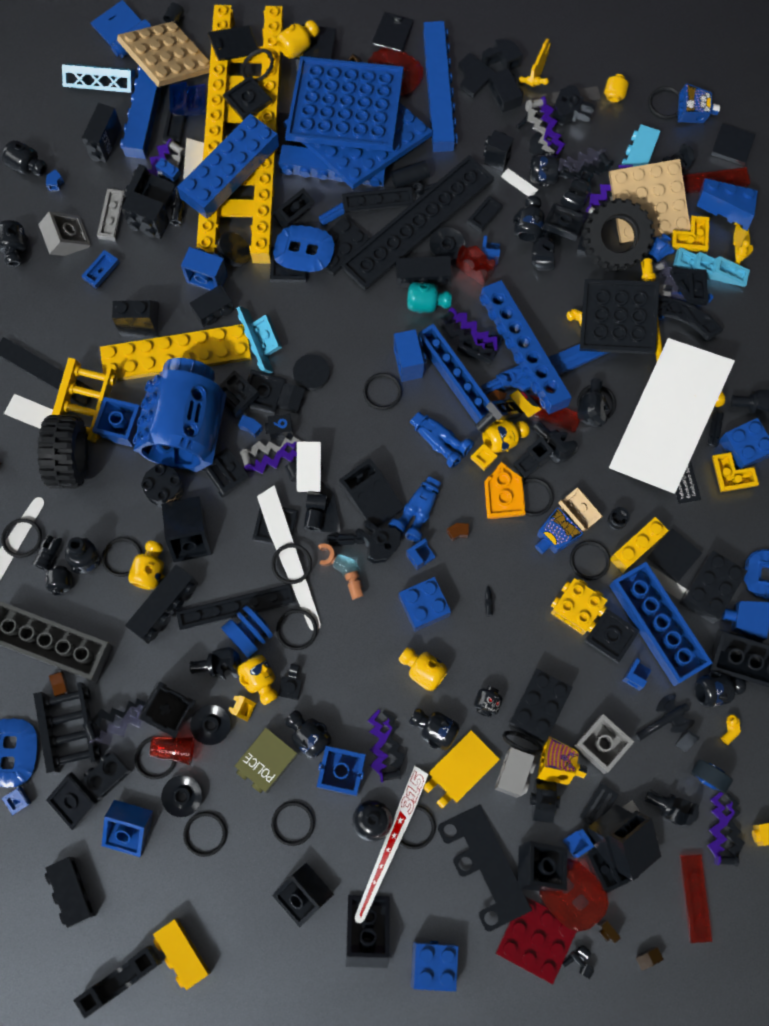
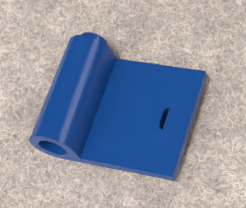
M123 0L91 22L94 29L112 47L113 53L121 58L125 57L128 53L117 41L118 34L152 27L147 20L141 21Z

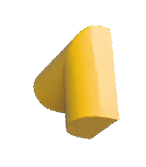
M691 216L690 232L673 230L670 237L672 239V248L677 250L681 247L688 251L706 253L709 249L710 217Z
M732 452L712 456L720 493L759 486L755 467L736 470Z

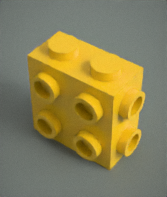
M574 578L571 583L567 581L561 591L564 592L562 597H556L551 607L554 609L551 614L584 635L587 631L591 632L595 627L596 622L594 620L597 615L601 617L607 609L605 606L607 599L604 598V594L600 591L590 589L585 581Z

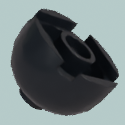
M368 800L361 803L355 809L352 816V825L355 833L367 842H377L384 839L392 828L393 817L390 809L384 803L377 800Z

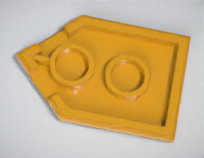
M501 461L495 471L484 481L487 519L526 515L522 477Z

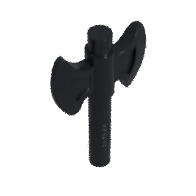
M676 695L666 696L659 702L656 709L658 713L665 712L664 717L636 733L637 739L641 741L668 723H673V727L670 730L673 733L688 730L695 723L694 720L683 717L690 710L689 706L684 703L676 707L674 704Z

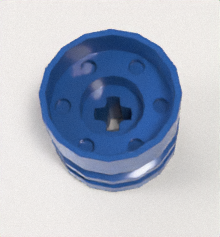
M246 605L243 607V610L248 615L247 617L238 612L237 616L241 622L237 624L230 619L221 629L239 650L249 658L258 650L254 643L256 639L260 643L265 644L266 641L261 635L264 633L269 639L274 635L265 620Z

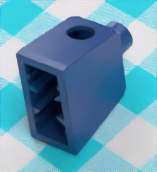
M739 601L734 605V610L725 609L722 619L732 621V632L763 642L768 637L769 602Z

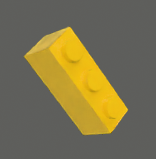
M654 517L610 558L611 562L624 573L660 541L669 530Z
M178 918L153 934L155 946L159 951L162 950L166 956L164 960L170 969L173 968L177 976L175 978L181 988L185 987L188 990L211 973Z

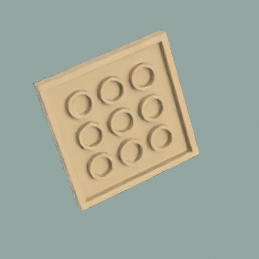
M174 21L118 34L117 41L158 87L209 73L210 61Z
M680 159L608 172L613 200L621 198V200L625 201L629 199L632 200L633 204L639 203L643 211L646 209L649 213L647 214L648 218L653 220L651 225L652 229H655L653 237H659L662 234L671 235L673 230L690 231ZM616 218L619 243L633 242L634 233L631 226L626 221Z

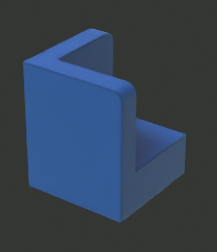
M484 235L480 263L498 265L500 244L487 242V236Z
M426 538L406 550V556L416 570L435 559L434 553L427 545L428 541Z
M636 658L633 660L622 681L640 691L645 687L646 679L651 670L639 663L640 659Z
M583 829L576 830L562 840L573 858H579L594 847Z

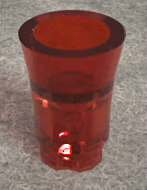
M153 737L150 744V757H158V759L191 765L195 738Z

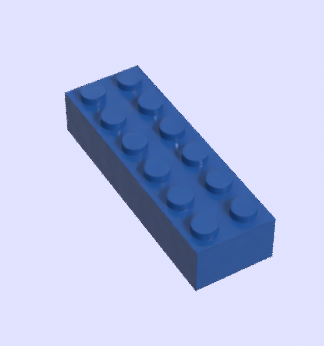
M249 114L177 186L180 198L208 219L279 147L277 133L252 114Z
M647 562L615 579L609 585L634 626L640 630V635L673 686L712 664V661Z

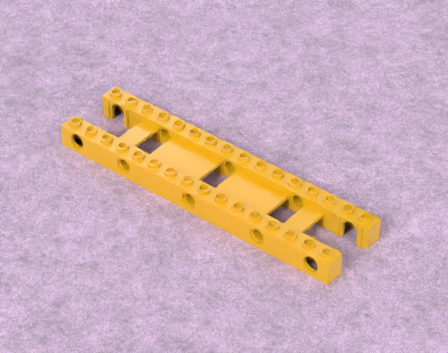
M214 5L212 31L233 27L235 20L232 6ZM265 6V10H263L264 28H262L263 47L258 48L270 51L274 58V64L268 76L257 83L270 96L272 103L256 113L254 117L278 135L282 52L277 45V36L284 30L283 6ZM212 44L203 160L227 137L224 136L227 123H241L243 121L223 98V94L245 80L243 76H228V71H230L231 63H243L246 57L218 61ZM262 52L259 55L252 56L247 63H262V76L270 66V57ZM277 149L241 184L255 186L254 200L226 199L208 219L199 213L196 248H200L209 254L219 255L216 240L221 237L219 230L220 217H253L252 225H250L252 239L251 246H249L253 263L262 264L271 263Z

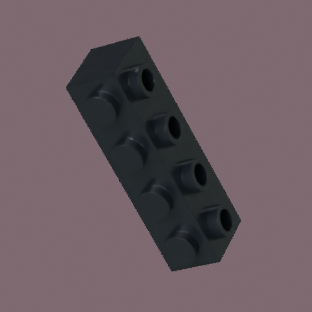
M175 565L125 626L149 644L150 641H153L158 636L160 629L169 623L174 612L183 606L184 600L188 595H191L196 590L198 582L185 570Z

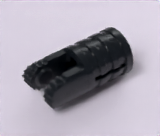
M47 534L32 565L43 571H48L60 548L62 538H53Z

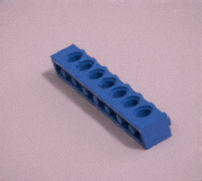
M502 280L482 287L481 296L479 297L480 302L488 310L489 318L495 322L498 333L505 339V345L512 351L515 362L522 368L523 376L529 380L533 393L538 395L542 408L546 409L548 414L568 407L572 398Z

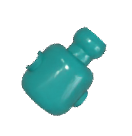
M413 282L409 285L407 308L410 311L432 313L436 310L437 306H441L444 309L451 307V292L444 291L443 293H438V287L430 283Z

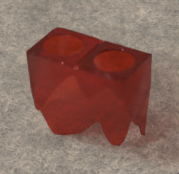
M462 245L459 248L456 267L484 286L494 273L495 260H489L478 246L466 248ZM464 260H472L474 263L473 269ZM480 269H484L488 272L485 277V280Z

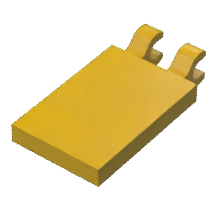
M471 730L428 772L432 778L424 785L423 789L428 794L439 784L446 794L437 804L443 808L451 799L457 803L500 759Z

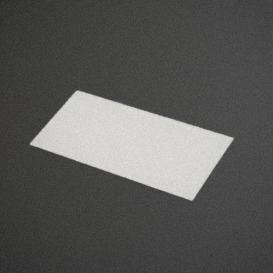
M668 338L609 468L675 494L735 360Z

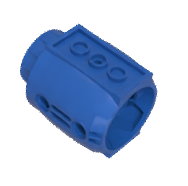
M172 358L164 363L162 372L147 381L145 391L147 392L142 400V410L137 421V433L133 438V444H135L133 451L138 452L142 457L156 464L177 469H188L194 472H198L213 463L227 393H224L222 388L214 382L215 372L211 367L193 359Z

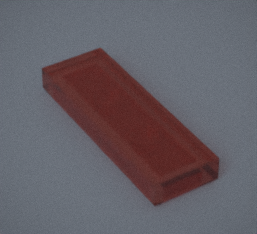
M530 394V397L542 409L532 415L533 417L575 433L580 421L577 412L563 408L548 414L546 409L542 408L539 397Z

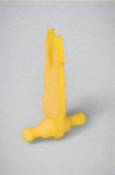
M546 39L542 44L543 46L536 62L532 66L531 75L527 77L520 76L518 78L519 83H526L531 87H536V85L539 86L540 84L547 85L549 83L548 78L543 79L540 77L550 50L551 43H548L549 39Z
M735 222L733 245H735L736 260L734 263L741 265V261L753 252V245H750L749 229L746 231L740 227V224Z

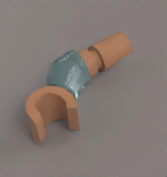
M319 544L317 547L321 551H330L329 558L321 560L319 564L321 566L333 564V568L341 572L342 576H345L346 581H349L347 585L352 600L362 597L361 588L363 585L361 580H358L360 569L355 560L340 554L336 555L335 550L329 544Z

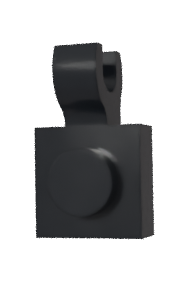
M291 664L289 676H282L278 693L279 697L298 701L302 680H297L299 665Z

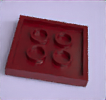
M526 897L532 911L509 922L495 954L553 985L579 928V924Z

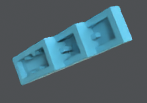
M681 247L677 249L673 266L677 268L706 270L708 279L743 287L747 285L750 272L749 269L721 256L713 258L702 252L694 254Z

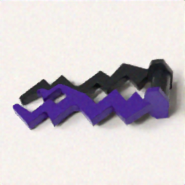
M451 307L448 313L438 321L440 328L446 329L450 338L459 336V341H472V351L479 349V354L492 353L493 349L485 348L486 343L493 342L494 350L497 351V336L488 337L489 331L477 332V321L467 322V313H457ZM456 318V323L461 322L462 330L453 331L454 323L448 324L449 321ZM471 328V334L464 335V329ZM483 339V343L477 344V340Z
M377 710L368 720L374 726L369 733L379 738V741L369 750L378 756L370 764V767L380 775L381 782L401 779L400 769L405 754L397 751L401 745L391 738V735L398 729L396 725L392 724L396 718L383 711V715L388 720L382 724L389 728L384 734L380 731L383 725L375 721L380 714V710ZM385 743L392 745L388 753L397 758L391 764L397 771L382 773L387 767L382 762L389 756L380 750Z
M720 792L710 799L717 807L710 812L719 819V823L709 829L716 840L708 844L707 847L713 853L716 865L738 866L740 863L739 854L745 842L737 837L741 831L732 820L741 813L735 808L739 803L727 793L726 796L730 804L725 806L731 813L725 816L722 811L726 808L718 801L724 794ZM725 826L732 830L727 837L736 844L728 850L733 854V857L721 856L719 854L725 850L719 845L728 840L720 832Z

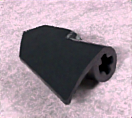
M321 481L320 492H308L303 528L317 532L340 533L334 492Z

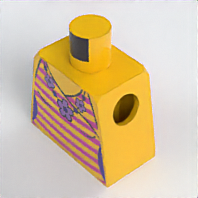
M548 737L541 753L537 778L568 785L574 776L585 778L588 767L577 763L579 755L577 750L552 737Z

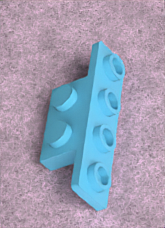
M241 306L237 307L238 318L243 323L244 333L250 340L251 350L256 355L259 369L269 374L273 373L274 371L268 356L281 349L282 346L270 317L264 315L253 322L248 309Z

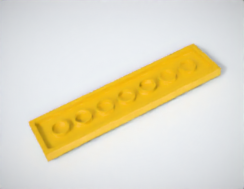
M243 324L101 346L103 373L106 374L107 368H112L116 372L117 381L158 375L163 371L164 363L172 358L193 359L209 367L251 360L249 340L244 333L245 328Z

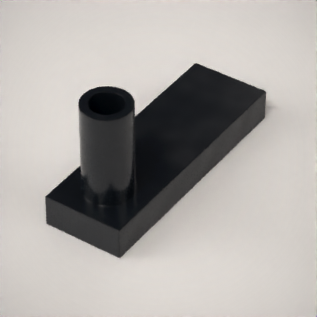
M512 399L491 401L486 406L489 412L475 426L480 432L484 433L496 420L519 418L523 411Z

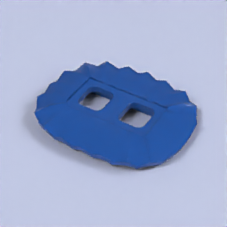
M291 225L288 228H283L282 232L277 235L273 254L275 261L285 268L302 272H317L327 267L334 252V242L332 236L327 231L311 226ZM291 242L301 243L298 252L289 250ZM310 244L318 246L315 255L306 253Z
M761 549L752 552L745 561L747 573L744 576V581L747 584L748 590L755 596L769 600V580L761 578L762 568L769 569V549Z
M1 719L0 787H17L27 782L33 773L37 756V734L32 724L24 719ZM5 737H16V747L4 748ZM4 757L15 758L13 769L2 768V759Z

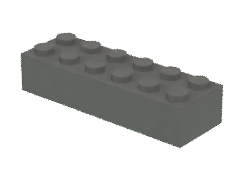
M0 601V646L97 683L113 647L111 644Z

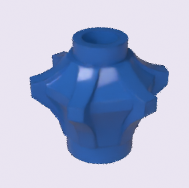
M666 234L652 237L654 243L650 247V252L647 256L656 262H660L665 256L673 254L675 250L671 246L672 239Z

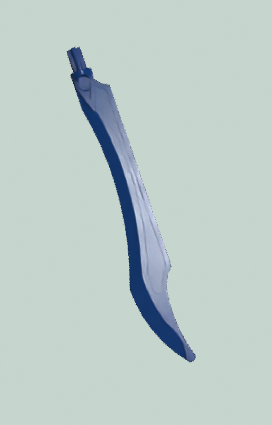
M671 292L670 298L686 302L681 292ZM708 294V303H710L713 299L712 294ZM658 316L659 322L666 317ZM580 344L565 351L548 356L560 376L610 352L580 351ZM520 365L497 374L496 379L481 385L485 395L494 390L502 389L504 391L510 387L518 388L523 392L531 389V384L523 376Z

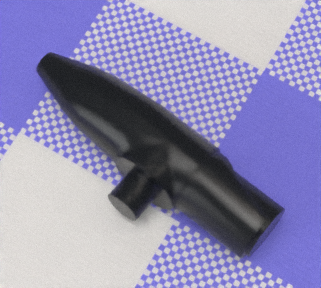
M489 586L485 591L486 616L493 615V599Z

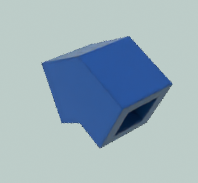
M55 169L46 175V186L49 191H60V185L65 182Z

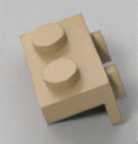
M579 487L558 502L561 505L559 508L566 516L569 515L573 519L572 522L582 531H587L603 517L602 513Z

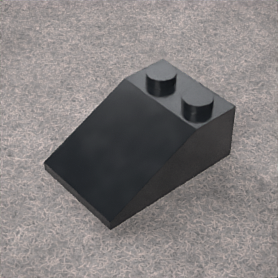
M348 895L346 967L388 968L390 959V897L375 896L364 921L357 923L355 921V914L363 896Z

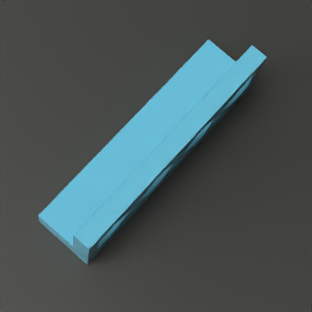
M66 63L62 65L63 87L131 93L132 77H135V69ZM67 73H73L78 80L75 83H68ZM86 74H90L95 79L91 85H88L82 79ZM103 76H108L112 81L109 86H104L101 83L100 79ZM120 77L127 78V88H122L116 81Z

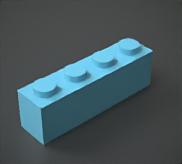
M641 124L639 130H635L631 141H634L633 145L629 144L625 154L628 155L627 160L623 159L621 165H633V167L647 165L661 131Z

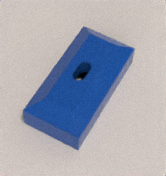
M104 250L81 277L97 289L120 262L116 257Z

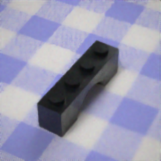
M152 945L147 946L73 1001L85 1019L161 965L162 961Z

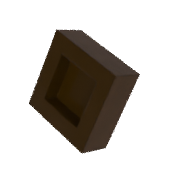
M602 920L598 924L601 929L599 933L606 942L610 940L615 944L621 939L607 920Z

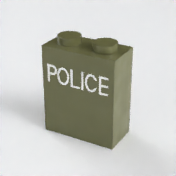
M265 728L236 763L235 767L238 769L236 773L244 780L249 778L254 782L251 786L259 793H262V791L268 793L298 754L270 730Z

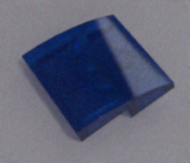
M186 82L169 85L170 112L172 114L187 116L206 114L207 88L205 83L188 87Z

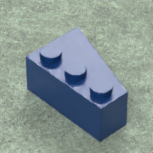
M705 178L698 195L697 207L716 216L720 214L728 218V222L733 223L734 221L742 225V229L748 231L755 215L758 190Z

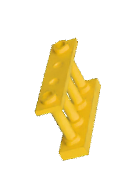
M68 357L52 415H66L67 412L72 411L92 416L91 427H86V434L88 435L87 440L96 444L100 436L93 433L92 429L103 398H109L112 386L116 384V372L109 367L106 374L81 368L80 362ZM81 375L104 381L101 392L76 386L77 377ZM77 393L98 399L96 410L71 404V395Z

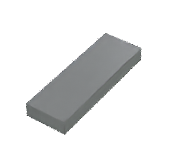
M107 189L97 233L98 239L116 241L122 215L121 208L125 201L123 190Z

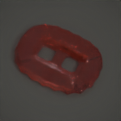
M380 48L378 51L373 52L372 56L368 59L367 63L383 64L388 62L393 66L404 67L407 75L402 79L400 95L409 94L414 91L423 77V67L420 62L409 56L406 52Z
M568 858L567 879L573 883L574 888L567 894H564L562 891H539V894L550 912L563 925L574 931H585L592 928L605 916L609 905L608 896L601 883L588 868L579 861ZM579 895H583L589 902L581 911L572 903Z

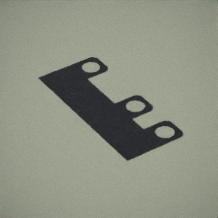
M481 805L439 824L438 831L446 844L464 837L470 850L457 855L453 859L459 875L465 877L480 870L494 898L495 904L479 912V918L486 931H493L532 911L522 889L518 888V881ZM448 824L454 825L457 830L456 835L452 838L446 837L443 833L444 827ZM463 857H468L472 861V867L468 871H463L459 867V861ZM494 911L498 915V921L495 925H488L485 922L484 917L487 912Z

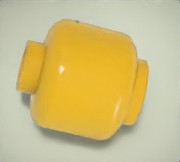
M616 74L608 78L604 89V95L607 100L617 103L626 97L629 82L625 79V76Z

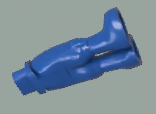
M418 412L410 420V423L415 427L414 430L419 432L434 451L441 453L447 459L446 464L451 469L461 462L462 457L464 458L474 445V442L468 438L464 441L458 440L451 430L444 427L438 421L429 418L428 415L424 416ZM446 443L450 444L457 452H454L451 449H449L446 446Z
M428 477L425 482L421 483V486L405 505L403 515L399 519H392L388 526L390 528L395 527L401 532L400 535L402 536L411 518L415 516V520L405 533V537L410 541L420 542L423 537L420 531L421 527L430 518L429 514L435 503L436 496L439 494L438 489L441 482Z

